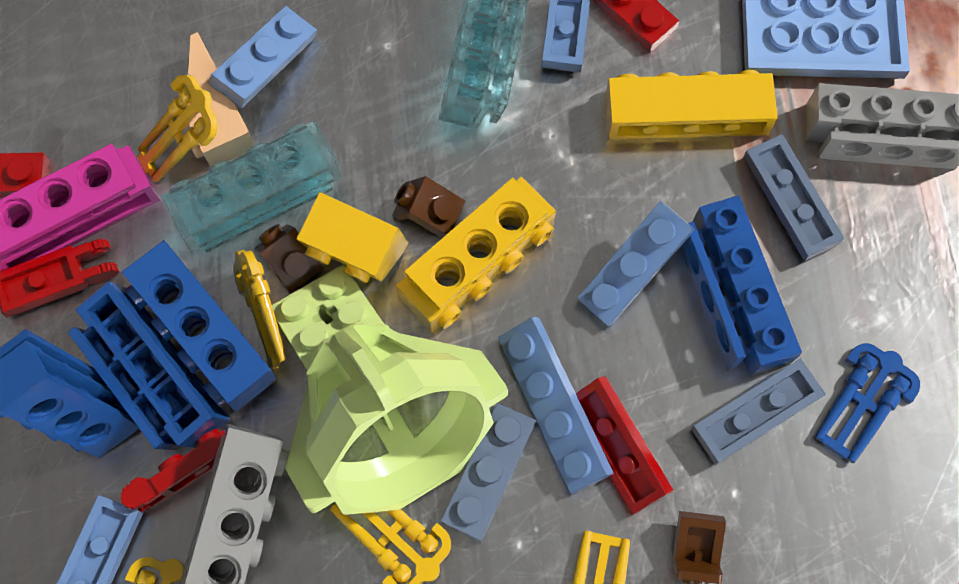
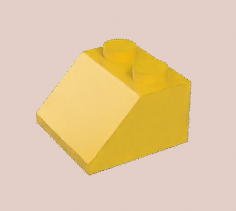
M319 192L297 237L299 242L308 247L305 255L326 265H329L331 259L346 265L344 273L364 283H367L370 277L382 282L409 244L398 227Z

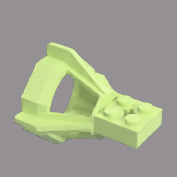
M343 264L272 305L276 321L306 369L308 378L285 470L311 513H317L333 502H336L343 515L400 510L461 472L494 423L489 407L508 396V389L482 351L405 335L390 329L380 319L355 280L343 272L345 269ZM449 391L445 403L436 417L423 431L414 437L396 407L427 394ZM371 425L389 452L366 461L341 462L349 447Z

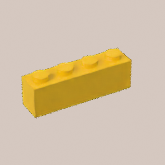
M746 70L737 74L719 75L713 71H706L691 76H679L672 72L662 73L655 77H638L630 73L621 74L616 78H609L605 93L608 140L769 135L778 119L773 73L759 74L755 70Z

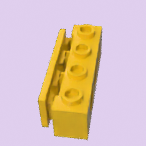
M512 177L404 271L406 277L396 285L398 299L431 333L440 326L443 329L448 328L462 314L460 308L471 298L474 301L481 299L492 288L493 283L491 281L502 271L506 274L510 273L524 259L522 253L533 243L537 247L542 245L553 234L556 210L522 177L515 180ZM514 225L518 229L511 231L506 230L503 226ZM481 251L488 254V256L485 258H475L471 254ZM447 278L457 281L455 285L448 287L439 284L441 280Z

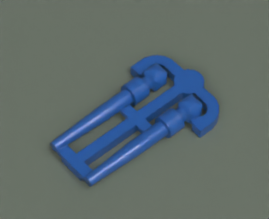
M869 343L857 345L845 359L851 365L856 364L858 369L854 368L848 376L847 385L837 398L815 436L825 447L841 458L848 459L851 463L857 461L889 412L895 410L901 401L900 394L903 395V400L910 404L920 391L919 377L914 371L903 365L902 357L897 352H884ZM878 362L880 370L863 395L857 390L863 388L869 378L867 374L875 369ZM897 373L899 376L891 381L890 390H886L880 398V405L873 402V398L887 376ZM851 399H853L858 404L834 440L827 433ZM868 409L874 415L868 422L854 449L850 451L843 445L865 410Z

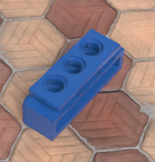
M734 196L699 207L693 221L688 223L695 230L680 248L727 371L736 369L742 361H744L750 377L789 366L802 354V350L740 196Z
M165 240L122 271L123 275L131 283L124 290L140 309L149 305L157 315L150 321L166 342L174 337L183 347L177 353V356L192 374L199 369L204 373L209 382L203 388L219 407L227 402L237 412L277 380L269 366ZM178 295L174 302L167 304L171 297ZM205 326L201 334L191 337L196 328ZM233 358L228 367L217 370L221 360Z
M108 281L75 309L88 328L84 330L73 327L68 334L154 449L176 450L179 446L196 448L197 445L195 443L201 436L211 430L220 429L230 421V418L203 388L204 384L195 373L192 374L177 356L178 351L171 341L166 342L150 321L153 318L145 308L140 309L124 290L126 287Z
M27 329L0 347V418H11L19 422L27 430L35 429L44 433L52 441L60 440L69 444L77 452L84 451L98 458H101L139 429L112 391L106 387V383L94 367Z

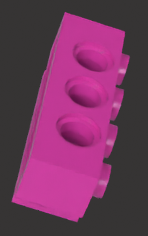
M113 143L0 199V271L67 246H73L159 202L160 199L130 146L127 145L120 149L115 148Z

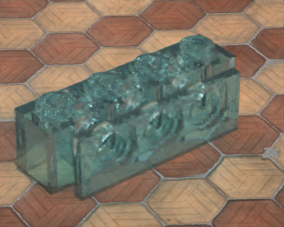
M529 0L463 1L438 120L477 130L487 111L491 112L489 122L497 124L509 102ZM505 4L508 5L506 12L508 16L507 22L506 17H503ZM498 39L501 40L499 46L501 51L500 57L498 53H495ZM491 74L494 75L492 81V86H494V89L492 94V90H488Z
M313 121L306 125L298 124L291 127L285 132L284 136L270 143H258L252 146L245 155L231 162H219L212 166L208 173L194 180H183L176 183L170 188L169 192L161 195V198L191 253L202 247L208 253L316 199L319 192L326 194L332 191L333 188L330 183L342 178L338 160L316 121Z

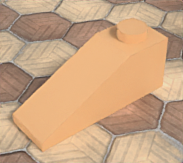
M197 32L190 35L188 75L194 76L201 89L207 90L212 98L211 108L217 118L218 129L215 138L208 146H201L199 143L195 148L191 149L196 159L205 156L210 168L213 169L255 149V146L235 104L209 84L211 74L216 70V67ZM200 112L189 123L190 127H194L193 124L196 122V120L199 117H202Z

